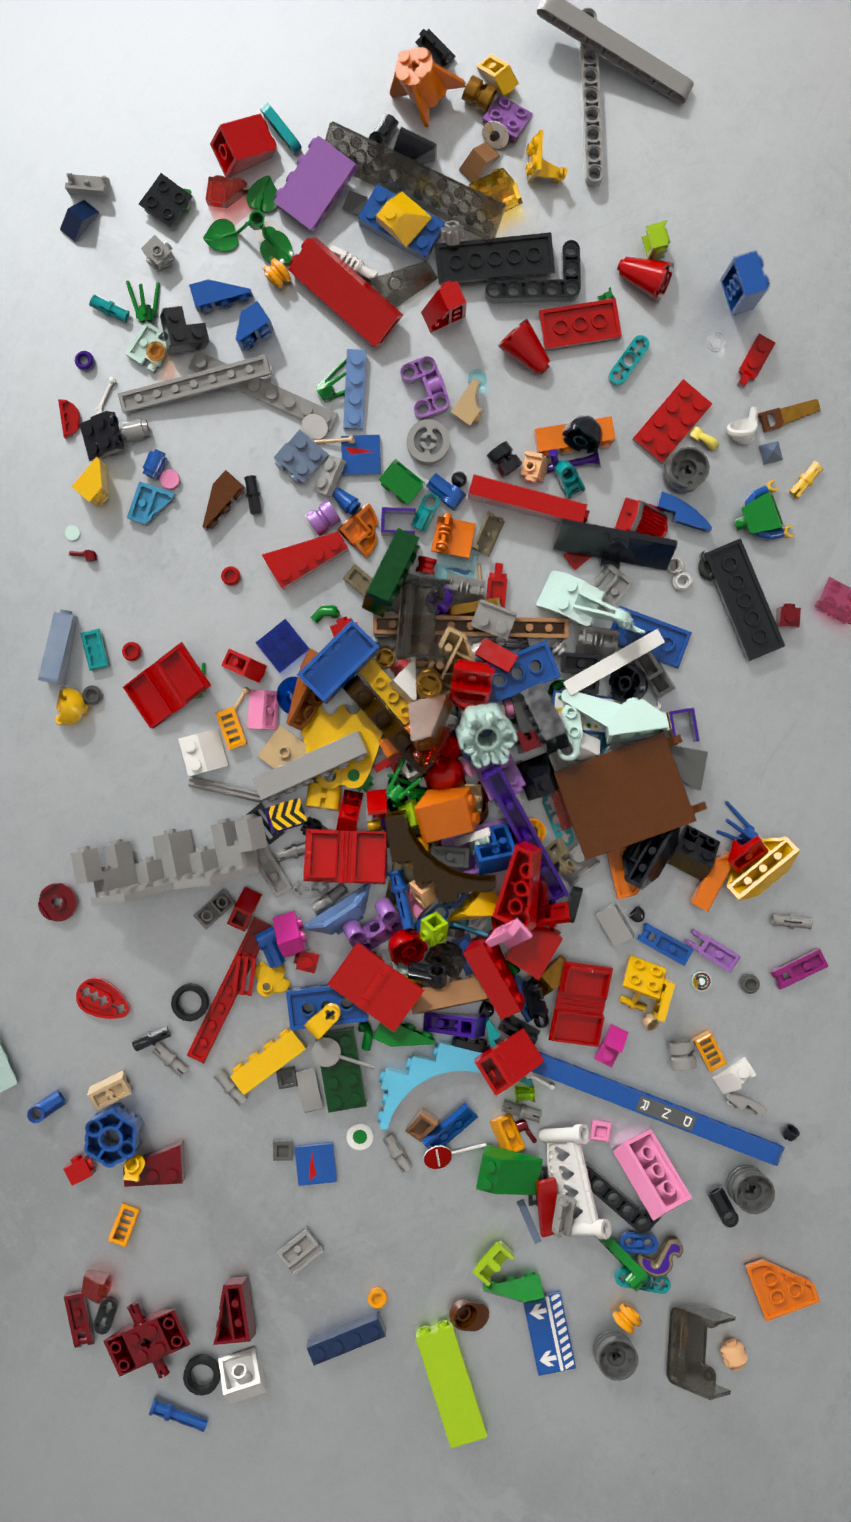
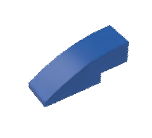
M663 491L660 493L656 506L667 513L673 514L671 522L705 533H709L712 530L709 522L688 503Z

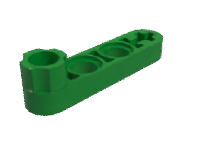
M611 1236L608 1239H598L630 1272L624 1280L637 1292L650 1278L648 1274Z

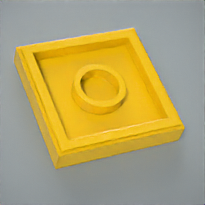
M664 978L659 1001L656 1000L652 1012L656 1019L665 1022L675 988V983L668 978Z

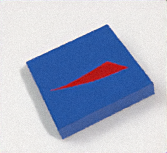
M354 435V443L341 442L342 459L346 461L342 471L343 476L381 474L380 435Z
M333 1142L295 1146L298 1186L337 1182Z

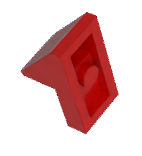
M758 835L742 847L734 839L728 862L738 874L769 852V850Z

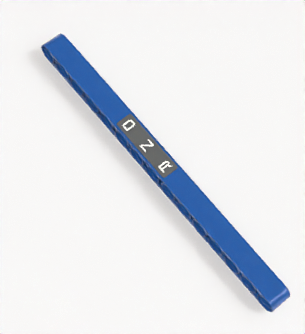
M539 1051L544 1062L531 1072L766 1163L778 1166L785 1147L778 1143Z

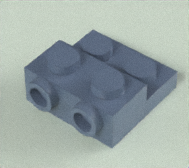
M299 429L292 439L279 450L274 459L276 460L275 465L282 471L286 469L291 473L289 477L297 484L301 482L305 485L328 458L329 454Z

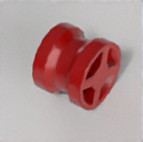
M419 556V566L416 567V572L434 575V565L437 564V559Z

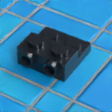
M104 411L90 417V420L79 423L89 461H93L96 457L101 459L125 450L123 445L124 439L120 433L119 421L115 412Z

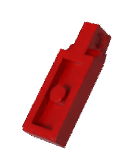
M760 333L757 335L739 368L738 373L742 374L737 385L744 388L749 379L754 381L776 342Z
M495 563V572H490L488 577L486 599L499 597L501 607L505 608L507 574H502L503 563Z

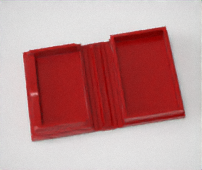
M180 642L150 667L125 684L123 689L150 729H154L212 685L183 642Z
M306 829L303 881L386 885L387 832Z
M359 942L356 943L327 984L393 1032H395L425 991L399 971L386 964L382 958Z
M564 960L548 1040L599 1047L605 1019L603 1012L613 972L612 967Z

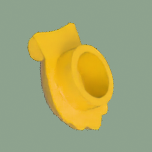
M138 1153L126 1159L123 1180L135 1182L140 1180L139 1175L144 1169L145 1160Z

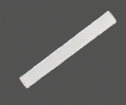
M489 827L454 839L455 846L457 847L489 836Z

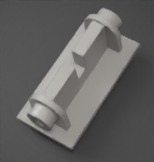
M557 1194L551 1230L555 1237L561 1238L562 1235L570 1237L576 1202L575 1198Z

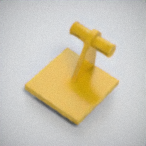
M539 130L535 137L533 136L531 142L527 144L526 155H529V163L527 162L525 168L528 182H532L535 177L552 178L554 183H559L565 179L568 169L566 167L558 168L542 159L543 130Z
M630 955L622 987L634 991L635 994L632 999L621 995L619 1003L629 1006V1009L633 1010L635 1008L645 1012L647 1004L638 1002V999L641 995L659 1001L666 968Z

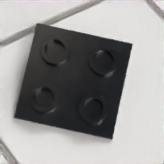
M160 173L138 205L144 208L147 214H152L171 228L193 196Z

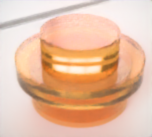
M153 341L148 344L146 354L150 360L160 361L165 357L166 349L162 343Z

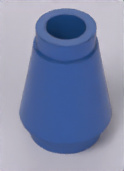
M340 487L332 494V497L346 514L353 515L361 505L358 498Z

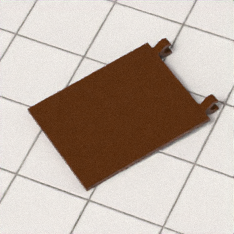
M662 732L554 772L585 860L697 821L695 813L708 809L705 801L691 805L670 747L683 742L681 735L667 739L665 733Z

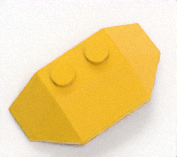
M788 837L761 839L769 852L738 874L731 868L727 888L739 901L759 896L790 870L800 850Z

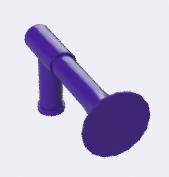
M555 449L549 451L552 463L548 464L547 473L555 472V465L559 462L558 451ZM598 450L589 456L568 460L574 467L585 464H597L601 468Z

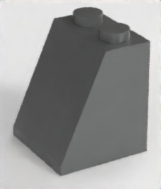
M671 746L670 749L683 784L691 789L701 790L708 752Z

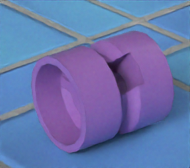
M328 500L318 505V511L311 510L305 515L319 536L326 532L328 525L334 526L341 521Z

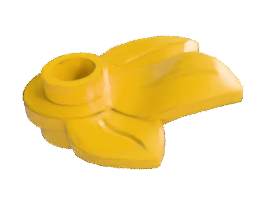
M263 961L259 962L255 969V978L258 981L257 992L261 996L270 997L274 993H283L289 988L291 982L283 978L285 975L284 964L279 967L270 968ZM269 984L270 989L267 991L264 990L263 985Z

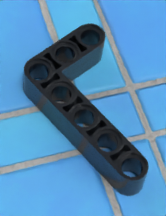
M568 240L563 245L561 252L562 279L491 281L485 289L486 300L490 303L575 301L581 290L579 244L574 240ZM572 248L575 250V254L569 255L565 250ZM572 267L576 273L568 274L566 269ZM549 287H554L557 290V293L553 295L549 294L547 292V289ZM574 287L576 293L569 294L566 288ZM510 288L517 289L518 294L510 295L508 290ZM529 288H535L538 291V293L535 295H531L528 293L527 290ZM497 289L499 294L492 296L489 294V290Z
M585 1161L586 1168L589 1169L588 1177L592 1192L636 1231L643 1234L649 1232L660 1218L653 1221L644 1204L639 1207L591 1164ZM598 1180L603 1182L600 1188L593 1186ZM616 1193L618 1195L617 1199L613 1201L608 1199L610 1194ZM631 1206V1212L624 1213V1207ZM640 1219L647 1220L645 1225H637Z

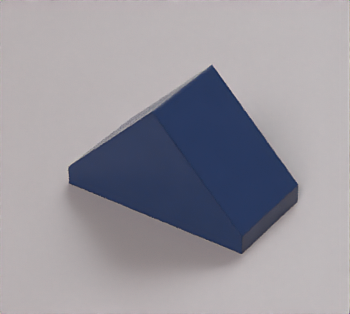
M82 200L67 209L60 230L76 242L100 212L86 200Z

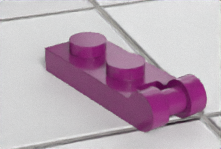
M818 948L770 972L778 982L776 985L780 990L829 966L821 949ZM787 972L789 978L784 979L782 974Z

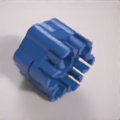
M115 1103L109 1110L99 1114L96 1113L85 1126V1153L107 1168L114 1167L116 1164L133 1157L142 1144L139 1130L141 1129L143 1119L140 1115L136 1117L135 1113L128 1114L126 1107L121 1108L122 1103ZM106 1131H116L119 1135V1142L110 1141L107 1138Z

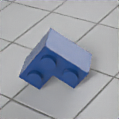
M507 823L489 827L490 843L474 846V861L479 876L508 869L515 845Z

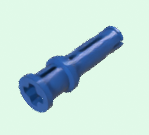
M404 869L387 873L392 884L391 892L396 897L403 927L402 930L415 927L406 893L408 885L405 884Z
M154 1398L148 1414L150 1416L153 1414L162 1417L164 1421H176L202 1432L205 1431L208 1419L174 1408L172 1403L168 1405L160 1402L158 1398Z

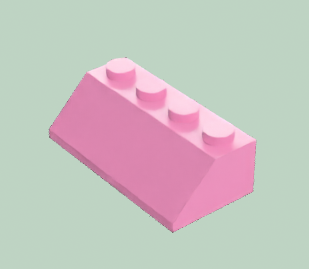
M652 1129L624 1142L613 1151L653 1221L692 1199Z

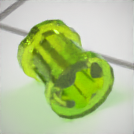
M534 1084L530 1087H518V1085H515L516 1103L526 1100L535 1102Z

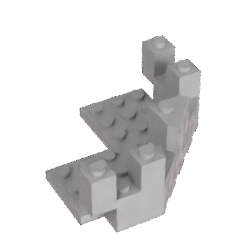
M253 814L243 815L242 820L230 821L229 818L218 820V824L211 825L215 848L207 849V846L195 848L191 829L176 832V829L165 830L163 835L152 837L157 859L154 860L153 856L142 858V862L135 864L130 841L122 843V839L110 841L111 845L103 846L107 866L101 867L98 848L80 847L78 852L71 853L76 884L94 883L96 897L91 898L92 906L127 902L172 890L208 886L257 874V872H260L256 850L268 847L262 816L254 817Z

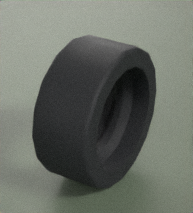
M193 983L182 985L175 991L171 999L172 1011L183 1021L191 1022L198 1020L205 1014L209 1006L208 993L203 987ZM194 991L200 996L201 1007L197 1012L190 1014L182 1011L180 1008L179 998L184 992Z
M203 1354L189 1360L183 1374L184 1385L188 1391L200 1396L214 1391L219 1384L221 1376L219 1363L213 1357ZM199 1364L210 1367L213 1371L211 1383L204 1386L196 1384L191 1379L193 1367Z

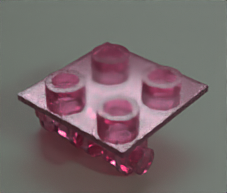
M829 577L822 595L814 607L818 611L827 612V616L833 615V619L836 618L843 622V624L851 625V588Z

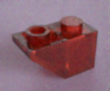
M221 175L209 177L205 198L207 205L220 208L230 207L247 194L249 190L248 183L241 178L230 180Z
M87 1270L83 1277L81 1295L96 1304H101L102 1300L107 1298L108 1292L112 1288L110 1273Z

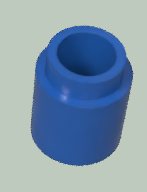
M157 449L154 452L149 451L142 467L144 469L142 473L157 480L158 476H161L168 460L165 457V453Z

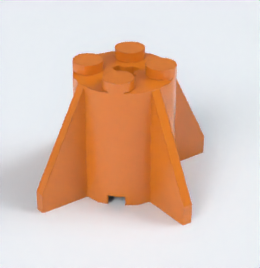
M412 48L399 53L389 94L392 98L408 95L412 102L417 105L424 126L429 127L430 108L438 105V101L441 97H445L447 90L464 88L466 83L464 79L436 64L430 50L426 48Z

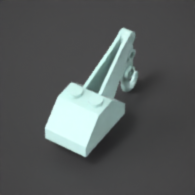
M552 570L536 603L538 608L559 617L567 618L578 625L592 626L594 619L597 618L616 621L621 628L638 634H645V630L634 626V619L631 618L630 613L603 602L606 595L605 592L567 573ZM600 606H603V607H605V608H607V609H610V610H612V611H614V612H616V613H615V614H612V613H609V612L600 611L599 609H600Z
M565 689L561 694V701L566 705L562 710V718L568 731V740L572 745L573 752L571 755H564L558 749L557 753L565 761H572L579 756L580 742L583 735L580 714L605 730L606 744L642 740L662 732L666 734L668 729L667 716L644 699L630 698L621 705L580 692L570 696L568 690Z

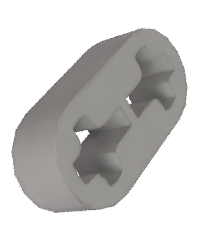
M300 880L293 885L292 891L298 898L320 897L329 891V883L322 882L326 889L319 893L318 889L312 890L313 886H318V882ZM299 884H302L303 887H309L310 890H305L303 894H300V891H296V888L299 887Z

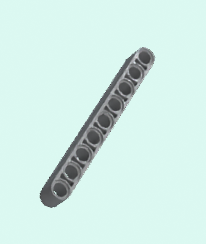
M566 0L541 1L537 9L539 17L673 101L681 104L686 102L694 85L690 78Z
M584 8L582 10L597 20V14L594 9ZM579 42L584 176L587 186L595 188L601 184L604 175L599 54ZM591 57L594 61L587 62L584 58ZM591 76L594 78V81H587L585 77ZM591 95L595 100L589 101L586 97ZM594 115L596 120L591 121L587 116ZM594 134L597 139L591 140L588 138V135ZM589 154H596L598 158L593 160L589 157ZM596 173L599 178L592 179L589 174Z

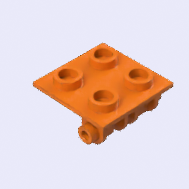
M444 513L442 517L438 516L431 551L469 559L476 523L453 519L451 513Z

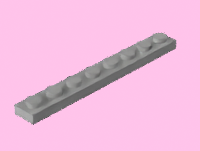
M196 350L188 368L197 373L227 364ZM260 378L228 386L301 420L309 414L320 415L327 423L328 432L331 431L338 415L334 411Z
M265 354L118 393L122 413H128L269 376L272 373L268 357Z

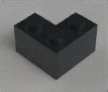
M182 306L162 309L160 319L168 354L206 349L209 337L205 322L186 325Z
M562 652L560 672L578 674L600 662L602 655ZM600 680L578 692L599 694Z

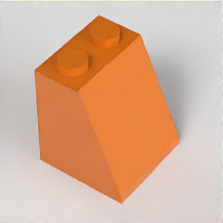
M471 787L445 790L430 789L426 791L414 808L424 843L475 830L480 822V814L477 812L476 799L474 794H472Z

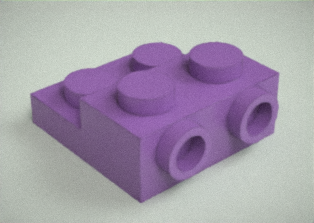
M509 752V756H507L508 761L501 765L499 760L498 764L517 795L524 791L523 788L526 787V784ZM490 760L488 765L484 766L481 763L482 768L475 766L474 769L490 803L495 802L497 804L480 773L495 764Z

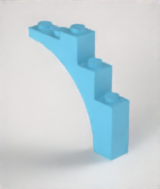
M440 1040L439 1045L435 1044L433 1056H436V1058L413 1053L412 1058H408L406 1069L409 1071L386 1066L385 1072L381 1071L379 1083H382L381 1089L388 1090V1092H384L381 1102L385 1104L384 1110H379L377 1122H380V1129H388L391 1117L399 1103L421 1082L436 1075L453 1071L481 1073L475 1064L474 1058L482 1053L451 1045V1042Z

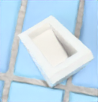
M411 661L389 683L407 703L417 700L415 661Z

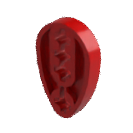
M89 978L77 989L76 1001L82 1011L92 1016L104 1019L124 1018L131 1010V1006L124 994L116 986L103 978ZM89 987L90 993L97 991L98 997L107 996L106 1000L109 1002L102 1005L100 999L94 1001L92 1000V995L84 996L82 989ZM123 1004L126 1012L119 1013V1009L114 1005L120 1006Z

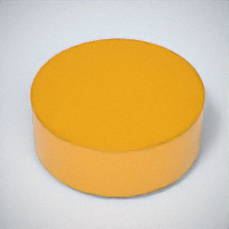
M380 1287L371 1289L368 1294L370 1306L376 1309L385 1306L387 1302L386 1291Z

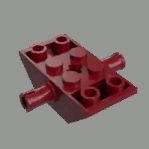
M134 1302V1305L132 1303L127 1306L133 1323L124 1326L103 1342L119 1377L152 1363L158 1378H163L162 1375L165 1377L170 1373L163 1357L185 1348L191 1343L175 1308L159 1310L144 1317L139 1303Z

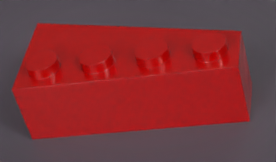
M337 531L262 554V557L280 587L285 590L349 551V548Z
M526 841L515 845L492 917L505 923L518 919L529 931L536 928L542 848Z
M490 930L486 933H488L490 936L493 930ZM479 935L472 938L463 954L499 1018L502 1020L521 1012L525 999L518 989L499 944L490 948L485 943L488 937Z

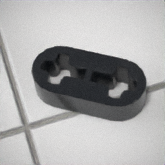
M574 885L568 900L570 923L575 921L583 888Z
M113 1296L105 1297L99 1306L93 1324L94 1330L98 1334H106L113 1324L119 1305L117 1299ZM110 1302L113 1308L110 1309L109 1313H106V1305ZM103 1318H107L105 1321L106 1326L101 1328V1321Z

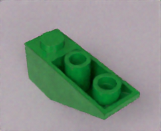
M380 1022L373 1036V1039L390 1047L435 1045L436 1042L432 1033L426 1030L420 1032L416 1030V1026L408 1022L405 1024L400 1023L395 1032Z
M535 1272L526 1273L523 1278L519 1279L516 1276L508 1277L502 1283H498L497 1280L491 1281L489 1286L483 1287L484 1292L525 1304L545 1300L540 1275H535Z

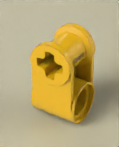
M335 1003L327 1004L304 1026L317 1040L320 1039L338 1020L341 1013L340 1007ZM332 1010H334V1011H335L334 1016L331 1015V1016L329 1017V1016L327 1015L328 1012H329V1011L331 1012Z

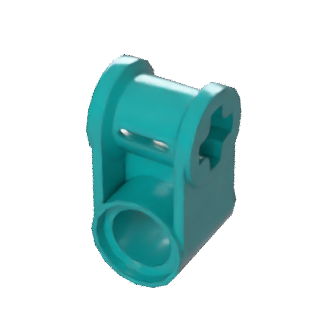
M561 460L555 465V473L567 499H571V496L579 491L583 492L586 490L577 470L569 461ZM569 468L568 472L566 474H563V472Z

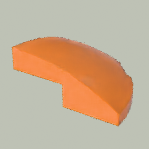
M367 503L337 529L365 558L371 554L378 539L375 536V526H378V520L372 506Z

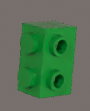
M397 459L389 465L378 479L382 482L381 486L384 489L393 491L400 502L407 503L408 505L426 484Z

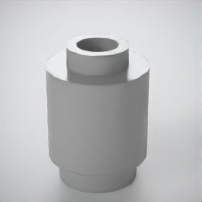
M137 419L124 422L123 427H120L123 439L126 438L127 442L143 439L150 435L147 420Z

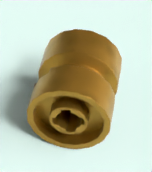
M472 75L463 91L462 99L470 104L475 102L477 108L487 112L495 98L497 87L489 83L483 84L482 79Z
M430 667L422 669L416 678L418 694L424 698L437 696L442 687L440 673Z

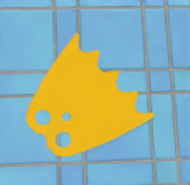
M342 704L335 714L329 715L320 705L316 715L301 731L303 741L307 745L305 747L307 754L356 731L362 733L370 751V754L366 755L365 760L358 763L352 761L348 763L349 767L340 771L338 769L333 770L336 773V778L332 782L326 781L325 778L321 779L320 776L317 777V781L323 788L332 789L339 785H345L348 788H359L364 784L370 773L380 744L378 741L381 740L383 733L362 709L356 714H350ZM351 769L359 771L360 776L358 780L350 781L348 779V772Z

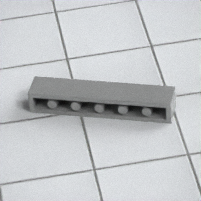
M356 731L261 774L252 780L260 799L272 802L279 798L278 795L284 792L285 794H290L296 791V787L299 785L304 787L314 783L313 779L319 776L322 779L331 775L330 771L338 769L340 771L349 767L348 763L352 761L358 763L365 760L366 755L370 754V751L362 733Z

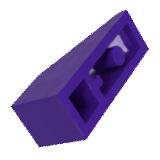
M424 1013L423 1030L475 1039L485 1036L486 1017L471 1014Z

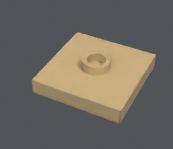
M280 725L257 756L275 769L307 754L305 749L307 745Z

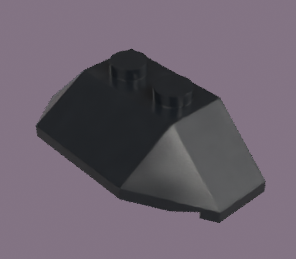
M680 827L628 845L622 855L625 881L643 890L656 880L678 844Z

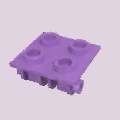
M499 94L482 118V123L486 124L489 121L500 122L508 130L509 140L516 142L520 136L519 133L533 113Z

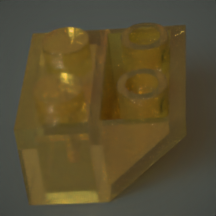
M504 168L495 169L491 174L477 178L473 183L469 184V188L487 220L523 203L517 183Z

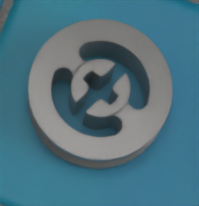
M432 419L421 420L414 424L407 437V449L410 456L418 463L424 465H432L441 461L446 456L450 445L447 429L440 422ZM422 430L426 432L421 435L420 441H426L427 438H430V441L434 442L430 446H426L425 442H420V448L424 453H420L414 445L415 436ZM435 431L442 439V447L437 453L430 454L436 448L437 437L432 433Z

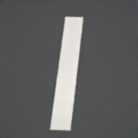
M656 629L563 683L571 696L665 643L659 630Z

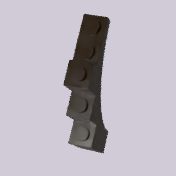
M357 674L343 687L351 699L420 775L424 774L436 763L426 751L417 752L411 741L410 733Z
M407 810L386 813L385 823L392 863L406 864L412 861L415 883L429 884L435 881L438 903L452 904L458 901L459 893L468 895L474 891L486 893L496 889V875L479 876L449 867L428 852L416 837L410 825Z

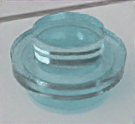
M474 369L468 374L469 384L472 379L477 378L482 382L480 386L482 388L487 382L486 373L481 369Z

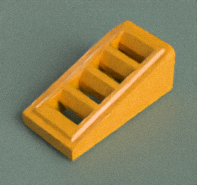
M234 706L215 713L228 750L247 743ZM232 713L233 717L222 720V716ZM235 721L234 725L225 727L224 725L226 723ZM237 728L238 732L228 735L227 731ZM240 736L239 740H236L234 742L230 741L231 738Z
M709 1029L692 1038L710 1073L727 1064ZM707 1039H710V1042L704 1044L703 1046L700 1045V1043L704 1042ZM713 1045L714 1048L704 1053V1049ZM714 1052L717 1053V1055L709 1059H707L706 1057ZM720 1058V1062L712 1066L710 1065V1062Z
M122 1203L108 1238L109 1242L125 1248L128 1246L140 1209ZM125 1210L134 1213V1216L130 1217L128 1215L123 1214V1212ZM121 1218L131 1221V1224L121 1222ZM119 1225L128 1228V1231L125 1232L118 1229ZM116 1233L126 1236L125 1239L116 1237Z

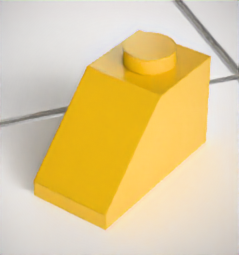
M492 54L476 66L487 82L497 87V92L503 96L511 93L514 87L519 84L510 65Z

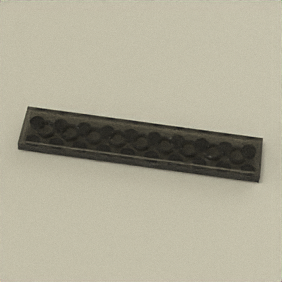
M334 121L329 124L325 141L359 166L353 176L375 187L379 184L396 195L403 192L423 210L447 222L458 221L459 226H464V230L486 241L493 242L506 209V204Z

